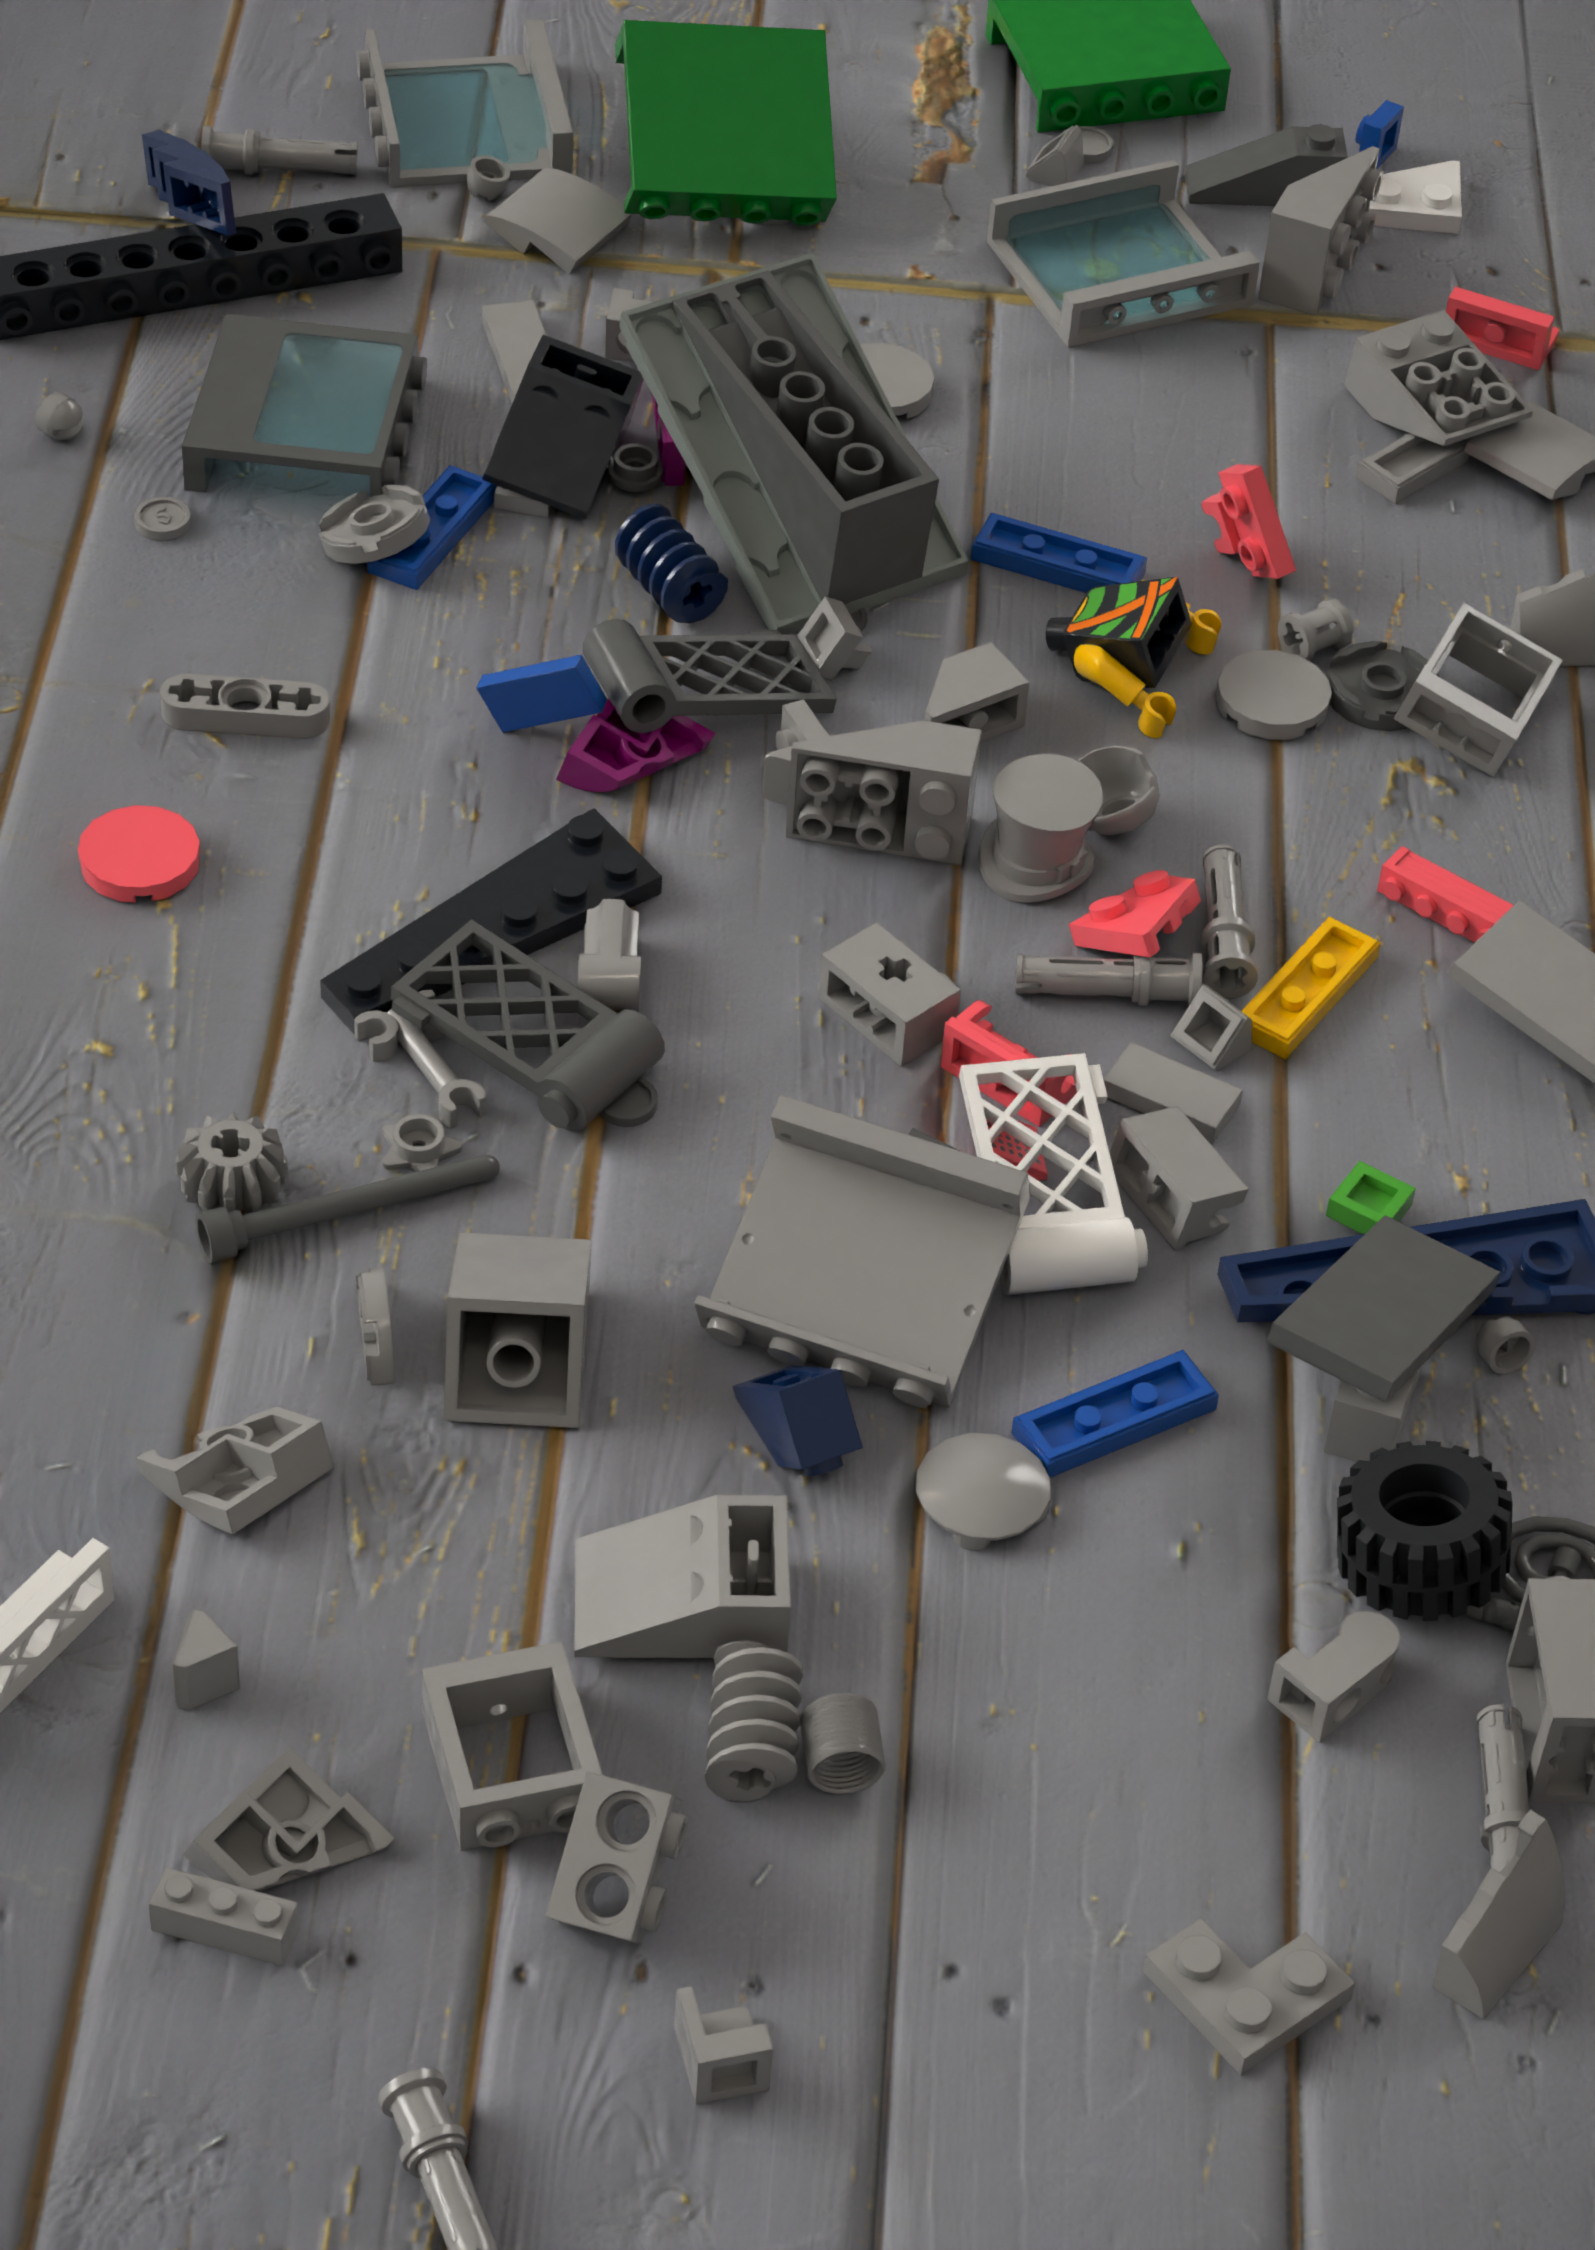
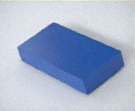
M582 654L482 675L476 687L502 733L602 713L607 702L605 694Z

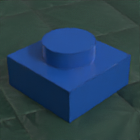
M1388 100L1371 116L1366 115L1362 119L1355 138L1356 143L1360 144L1359 152L1372 146L1380 148L1376 169L1397 149L1404 106Z

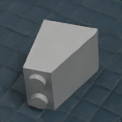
M459 1233L447 1299L444 1421L579 1428L589 1306L592 1240Z

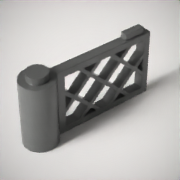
M611 619L596 625L587 634L583 642V654L625 727L632 732H653L663 727L672 716L782 714V705L803 699L814 714L833 713L837 701L836 696L795 634H782L780 630L749 631L748 635L639 636L633 625L627 621ZM769 655H785L790 663L787 664ZM663 656H672L686 663L681 665ZM717 656H726L737 661L738 663L733 664ZM700 668L722 678V680L718 681L699 673L697 669ZM749 669H756L760 672H763L767 675L774 677L775 679L772 681L752 671H749ZM788 683L808 693L797 692L793 689L786 687V685ZM736 684L754 693L747 694L733 686ZM684 685L702 694H684L680 687Z
M472 919L391 986L390 999L393 1001L392 1011L420 1029L429 1024L537 1095L539 1108L544 1118L553 1126L564 1128L568 1131L578 1132L584 1129L662 1059L665 1053L664 1040L660 1031L645 1015L628 1009H624L617 1014ZM473 945L492 957L493 965L459 966L458 956ZM529 981L541 990V996L507 997L505 982ZM496 982L498 998H463L461 983ZM425 984H452L453 999H428L417 991ZM554 1013H578L590 1022L583 1028L556 1029ZM544 1014L546 1029L511 1030L510 1015ZM500 1015L502 1031H477L466 1024L465 1016ZM549 1047L550 1057L535 1069L516 1057L514 1048Z

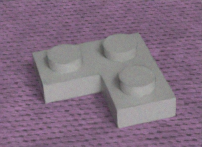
M1202 1918L1147 1953L1142 1972L1240 2075L1350 2001L1355 1987V1982L1306 1932L1250 1969Z

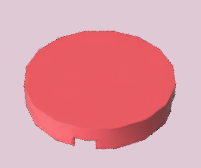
M133 805L105 813L94 819L84 830L78 847V859L85 882L99 894L120 902L136 903L135 896L148 895L152 896V901L166 899L189 885L198 874L200 864V841L194 826L180 814L157 806Z

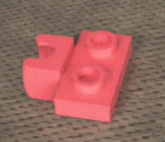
M1236 464L1218 472L1223 486L1221 492L1205 499L1201 503L1204 513L1213 516L1220 526L1221 538L1214 541L1217 551L1225 554H1236L1239 552L1243 564L1251 571L1254 577L1279 579L1296 571L1262 466Z

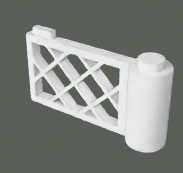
M1081 1053L961 1065L959 1079L977 1157L1027 1172L1037 1158L1042 1155L1069 1172L1055 1191L1028 1175L1030 1195L1044 1204L1036 1214L1022 1217L999 1277L1004 1294L1013 1295L1135 1281L1138 1268L1147 1266V1241L1144 1231L1141 1228L1134 1229L1130 1219L1124 1215L1098 1104L1106 1103L1108 1097L1100 1064L1088 1065L1086 1054ZM1073 1075L1077 1093L1067 1105H1064L1039 1089V1086L1046 1078ZM1002 1083L1018 1095L1003 1112L981 1098L978 1085ZM1027 1101H1030L1056 1118L1042 1136L1014 1119L1015 1115ZM1079 1107H1081L1082 1116L1076 1112ZM986 1120L993 1124V1126L989 1130ZM1065 1124L1088 1138L1090 1147L1080 1160L1051 1143ZM1002 1131H1005L1031 1148L1017 1166H1014L993 1152L992 1143ZM1092 1161H1094L1095 1170L1089 1167ZM1080 1179L1101 1193L1104 1207L1081 1209L1064 1198V1196L1074 1183Z

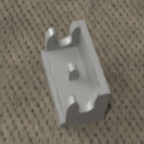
M1175 1106L1121 1120L1109 1152L1116 1181L1173 1249L1184 1248L1187 1242L1207 1238L1227 1229L1230 1223L1223 1215L1211 1216L1219 1209L1231 1208L1244 1202L1249 1188L1180 1108Z

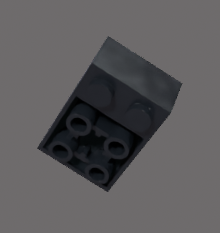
M543 334L526 368L482 480L550 505L559 511L586 519L607 475L614 453L619 448L631 422L644 380L640 371Z

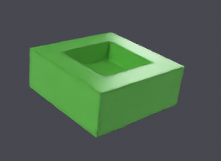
M1359 1160L1329 1198L1326 1216L1361 1234H1366L1385 1215L1400 1222L1412 1206L1416 1188Z

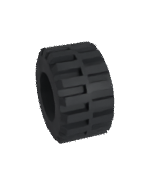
M1411 1441L1396 1443V1449L1389 1451L1385 1448H1380L1371 1452L1370 1461L1358 1460L1350 1468V1477H1343L1339 1486V1497H1337L1338 1568L1341 1577L1348 1579V1589L1356 1597L1367 1596V1605L1375 1610L1381 1611L1388 1608L1393 1610V1617L1407 1620L1410 1615L1423 1616V1621H1438V1615L1449 1614L1452 1618L1467 1614V1607L1470 1605L1481 1608L1490 1602L1491 1592L1501 1591L1506 1583V1573H1510L1513 1501L1511 1491H1507V1480L1501 1472H1493L1492 1463L1483 1456L1472 1458L1469 1456V1449L1457 1445L1451 1449L1441 1447V1442L1426 1441V1445H1412Z

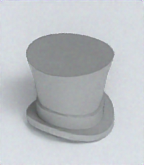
M1043 753L1028 755L1004 766L993 781L992 792L997 818L985 830L979 849V867L983 879L997 895L1010 901L1023 903L1049 900L1073 890L1082 884L1094 869L1095 854L1092 847L1085 840V837L1103 803V790L1099 779L1085 764L1059 754Z

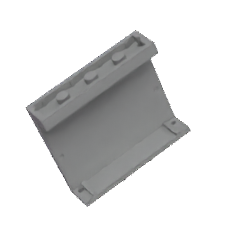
M780 1094L771 1115L775 1140L710 1298L697 1295L694 1302L701 1327L706 1328L705 1331L710 1333L712 1338L724 1344L741 1346L743 1341L767 1348L770 1356L788 1365L804 1366L805 1362H810L828 1369L840 1370L844 1383L848 1385L866 1387L868 1382L891 1389L896 1398L912 1406L926 1408L927 1405L934 1403L949 1408L1029 1202L1028 1172Z

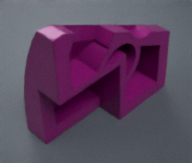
M608 698L602 713L593 714L567 752L556 780L585 791L608 792L617 790L708 748L715 733L687 716H672L663 727L653 732H632L625 727Z

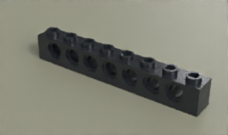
M380 193L235 217L236 234L229 236L192 224L0 256V340L403 272L402 227L385 194Z

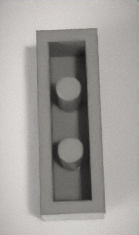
M165 1867L149 1902L152 1931L279 1966H284L299 1930L298 1902Z

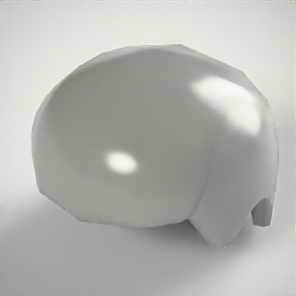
M1114 745L1093 750L1077 760L1095 773L1103 790L1102 806L1089 831H1096L1099 835L1111 836L1136 830L1154 815L1160 797L1158 792L1159 786L1157 777L1151 770L1142 751L1136 748Z

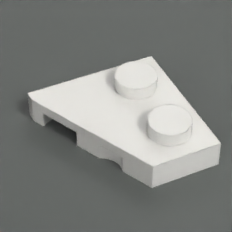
M1452 160L1383 174L1379 193L1375 201H1370L1369 213L1376 215L1374 226L1459 234L1462 219L1460 161Z

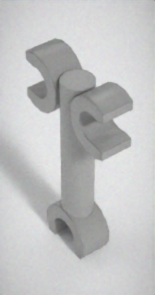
M422 990L419 992L428 999H435L433 990ZM392 1009L387 1013L378 1010L367 1011L359 1014L354 1019V1031L357 1041L375 1036L369 1039L370 1058L373 1062L391 1058L398 1049V1041L438 1093V1115L443 1125L450 1129L457 1126V1105L470 1106L479 1117L486 1115V1093L483 1087L472 1080L458 1079L430 1042V1040H438L445 1037L444 1034L429 1024L420 1029L392 1011Z

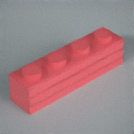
M1403 846L1382 865L1378 892L1474 943L1514 906Z

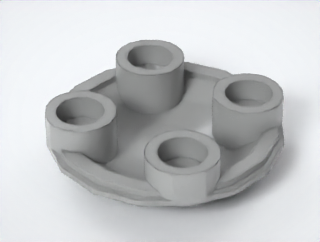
M967 1433L945 1439L927 1452L917 1469L915 1492L925 1513L944 1530L952 1532V1539L959 1547L978 1551L986 1548L991 1541L1020 1535L1034 1524L1040 1523L1046 1518L1050 1504V1477L1041 1460L1021 1443L998 1434Z

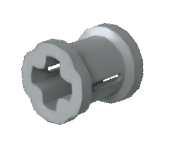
M1334 598L1322 601L1316 610L1303 615L1293 612L1286 614L1280 618L1278 623V637L1283 651L1299 655L1308 661L1313 658L1315 652L1330 646L1334 649H1341L1348 646L1352 642V634L1354 632L1352 618L1348 609L1339 600ZM1334 622L1336 627L1331 629L1329 624ZM1301 633L1302 638L1297 639L1296 634Z

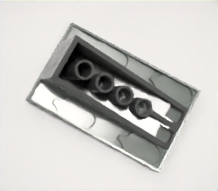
M813 252L621 312L619 327L626 338V347L658 404L657 412L703 494L704 505L736 562L735 569L769 630H780L782 634L796 635L805 626L825 596L842 601L849 614L857 612L860 608L864 607L867 610L893 601V598H901L941 584V581L947 582L967 574L969 560L936 496L939 478L909 443Z

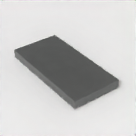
M1385 1215L1272 1323L1267 1342L1383 1402H1387L1495 1290L1501 1272Z

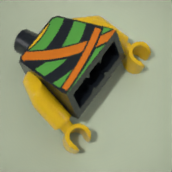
M1178 577L1141 580L1097 586L1090 589L1073 617H1057L1048 620L1046 625V642L1051 651H1068L1075 675L1081 681L1094 682L1102 686L1127 707L1131 703L1141 710L1138 720V727L1141 732L1151 738H1160L1163 735L1165 725H1171L1176 713L1175 700L1171 695L1164 692L1148 694L1143 688H1156L1184 637L1186 645L1192 651L1203 655L1211 654L1221 629V619L1213 610L1200 609L1195 613L1189 611L1190 604L1185 602Z

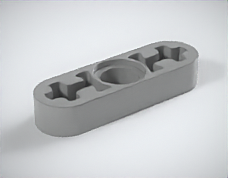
M183 673L166 679L160 687L162 719L167 725L179 730L312 738L324 733L330 725L329 694L325 688L312 682ZM245 701L255 702L260 705L252 710H237L231 707L235 703ZM213 702H218L219 705H213Z

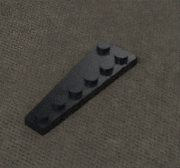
M594 808L583 815L572 818L564 827L321 979V998L349 1030L355 1034L354 1019L359 1014L375 1010L387 1013L391 1010L393 1002L390 999L391 986L471 919L524 954L529 955L585 929L587 910L598 906L603 899L624 900L626 905L631 908L660 895L662 891V876ZM473 945L458 956L459 966L493 965L492 957ZM425 984L417 992L433 990L435 997L452 990V984Z

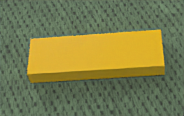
M1329 916L1242 1010L1244 1014L1252 1019V1043L1286 1060L1379 956L1381 942Z

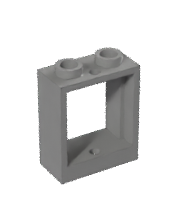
M1463 603L1414 682L1394 720L1494 777L1563 660ZM1501 640L1509 641L1511 646H1505ZM1448 656L1453 657L1522 697L1523 699L1512 718L1505 716L1438 677L1437 674Z
M1563 1576L1547 1579L1529 1578L1505 1662L1511 1703L1513 1707L1521 1712L1523 1717L1522 1736L1529 1803H1595V1579H1570Z
M562 1641L422 1668V1713L460 1851L480 1846L501 1847L513 1842L515 1839L554 1831L569 1833L586 1771L600 1775L603 1774ZM553 1709L556 1710L573 1770L474 1790L457 1728Z

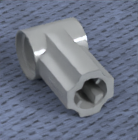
M603 899L598 906L587 910L583 944L585 948L584 953H579L577 988L613 1011L628 1009L639 1012L641 956H637L639 912L629 908L624 900Z

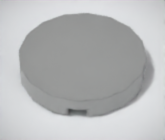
M887 343L860 344L895 415L907 413L906 419L918 416L930 405L934 392L935 377L931 365L920 354L903 346Z
M391 484L381 487V495L368 497L366 491H359L337 502L323 515L319 523L321 529L319 536L326 556L336 562L358 564L386 558L414 544L426 532L431 520L422 493L408 486Z
M1256 650L1236 656L1222 668L1217 682L1215 697L1218 710L1224 718L1227 719L1228 713L1231 718L1237 721L1236 728L1246 734L1268 740H1291L1304 736L1307 728L1313 727L1316 724L1317 729L1325 722L1330 707L1332 691L1328 678L1317 665L1299 655L1278 650Z

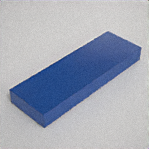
M449 465L422 495L431 519L426 532L414 544L397 554L377 561L367 562V572L418 590L494 503V493L497 485L482 480V476Z
M990 513L972 543L970 559L1084 593L1097 586L1141 581L1146 573L1147 557L996 513Z
M1180 1350L1013 1418L1011 1433L1019 1443L1041 1460L1048 1476L1051 1478L1215 1411L1219 1394L1184 1350Z

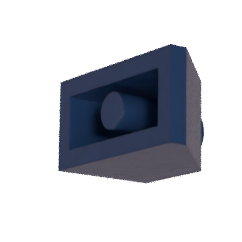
M791 1365L732 1386L738 1403L778 1466L803 1469L804 1476L820 1475L842 1467L844 1465L842 1455L863 1448L840 1370Z

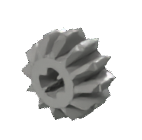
M232 1111L228 1120L218 1121L207 1115L202 1128L186 1129L183 1146L178 1147L176 1173L180 1176L181 1191L185 1194L186 1202L199 1203L202 1211L223 1206L228 1212L246 1210L249 1213L259 1211L262 1203H277L281 1185L285 1184V1176L288 1174L287 1156L284 1155L282 1140L279 1138L277 1129L265 1128L259 1115L246 1121H240L235 1112Z

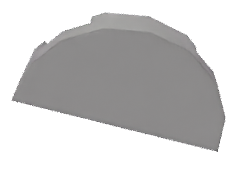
M383 1267L369 1268L368 1271H359V1274L356 1275V1293L367 1381L370 1380L371 1385L394 1384L392 1332L385 1272Z

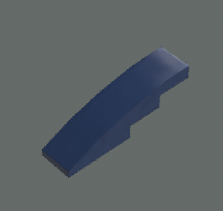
M161 130L142 134L148 185L158 189L159 200L168 203L169 214L227 236L236 234L230 180L222 166L208 153L186 140Z

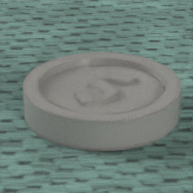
M1079 127L1082 130L1084 163H1099L1108 159L1113 149L1112 137L1106 131L1096 127Z
M154 497L145 500L138 505L134 512L137 531L142 536L152 540L167 541L176 539L184 535L191 526L189 507L183 501L172 497Z

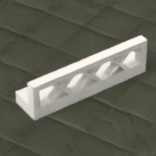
M92 1538L73 1558L58 1550L0 1606V1713L114 1601L110 1548Z

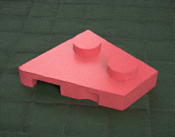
M1164 870L1148 872L1137 877L1133 881L1134 887L1120 895L1104 897L1093 902L1089 906V913L1068 924L1074 945L1150 958L1160 950L1156 936L1161 929H1163L1164 934L1174 933L1183 923L1182 919L1190 914L1201 902L1196 880L1169 876L1168 872Z

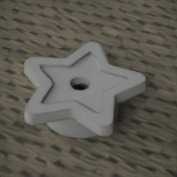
M412 1114L403 1117L395 1125L386 1124L383 1126V1135L391 1148L382 1159V1164L386 1170L412 1168L417 1172L437 1167L440 1160L460 1153L463 1144L459 1140L444 1135V1128L435 1115Z

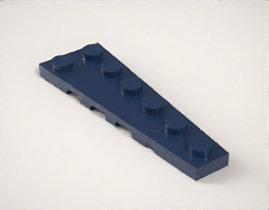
M1586 1199L1410 1227L1501 1272L1495 1290L1471 1315L1576 1312L1589 1315L1595 1313V1217ZM1365 1234L1220 1257L1217 1275L1237 1322L1275 1321Z

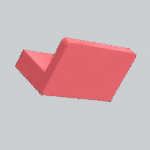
M1456 286L1448 297L1446 313L1482 353L1536 370L1541 369L1558 338L1559 329L1553 326L1555 316Z

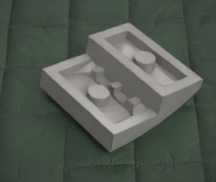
M545 167L486 216L484 223L523 255L535 245L568 274H571L624 229L633 214H625L624 204L596 185L573 174Z
M1533 402L1527 403L1533 410L1531 418L1473 436L1466 444L1464 452L1551 500L1577 494L1585 474L1595 472V436Z

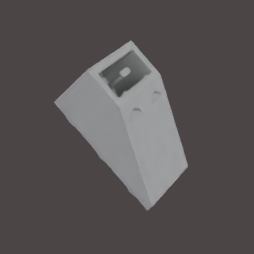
M1372 146L1287 186L1271 212L1258 299L1317 316L1328 297L1334 299L1337 296L1344 270H1352L1357 259L1360 243H1368L1374 228L1376 215L1369 213L1370 201H1375L1379 193L1383 178V171L1376 169L1380 148Z
M1445 310L1356 337L1344 386L1374 420L1446 446L1531 418L1533 415V410Z
M921 720L793 742L786 837L962 865L973 816L982 730Z
M717 1494L575 1539L574 1657L714 1658L719 1646L732 1641L744 1640L759 1642L770 1648L787 1652L791 1611L787 1495Z

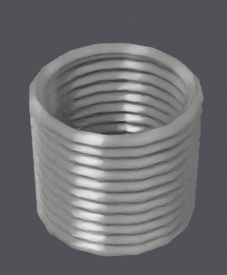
M833 1693L813 1701L801 1713L800 1726L807 1778L813 1786L824 1792L847 1794L864 1790L880 1779L885 1772L886 1763L883 1754L884 1750L877 1708L872 1701L858 1694Z

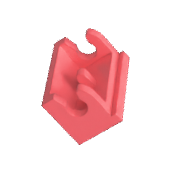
M982 1000L975 1001L956 1018L952 1016L945 1022L940 1067L958 1078L961 1065L1038 1057L1028 1052L1021 1045L1015 1044L993 1031V1024L985 1019L980 1020L992 1008V1006ZM1073 1075L1046 1078L1039 1086V1089L1064 1105L1077 1093ZM1002 1083L978 1085L982 1093L1007 1108L1018 1095ZM1027 1101L1017 1113L1038 1127L1052 1117V1115L1030 1101Z

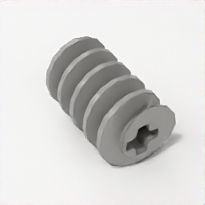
M749 1640L732 1641L719 1646L714 1655L716 1667L712 1675L714 1692L710 1699L712 1716L708 1724L710 1740L706 1749L708 1765L704 1776L707 1787L715 1795L730 1802H752L765 1798L771 1794L773 1788L782 1787L790 1783L797 1774L798 1766L794 1756L799 1749L796 1731L800 1726L801 1720L797 1708L802 1701L799 1684L803 1678L804 1671L801 1662L790 1653L770 1648L759 1642Z

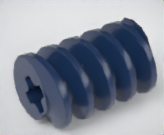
M648 504L638 508L627 517L619 528L615 540V554L617 558L629 570L633 578L640 582L643 589L651 594L654 601L664 609L669 618L678 623H694L705 619L721 604L728 590V578L719 573L716 561L706 554L705 549L695 542L689 532L683 529L680 521L672 517L667 507L661 504Z

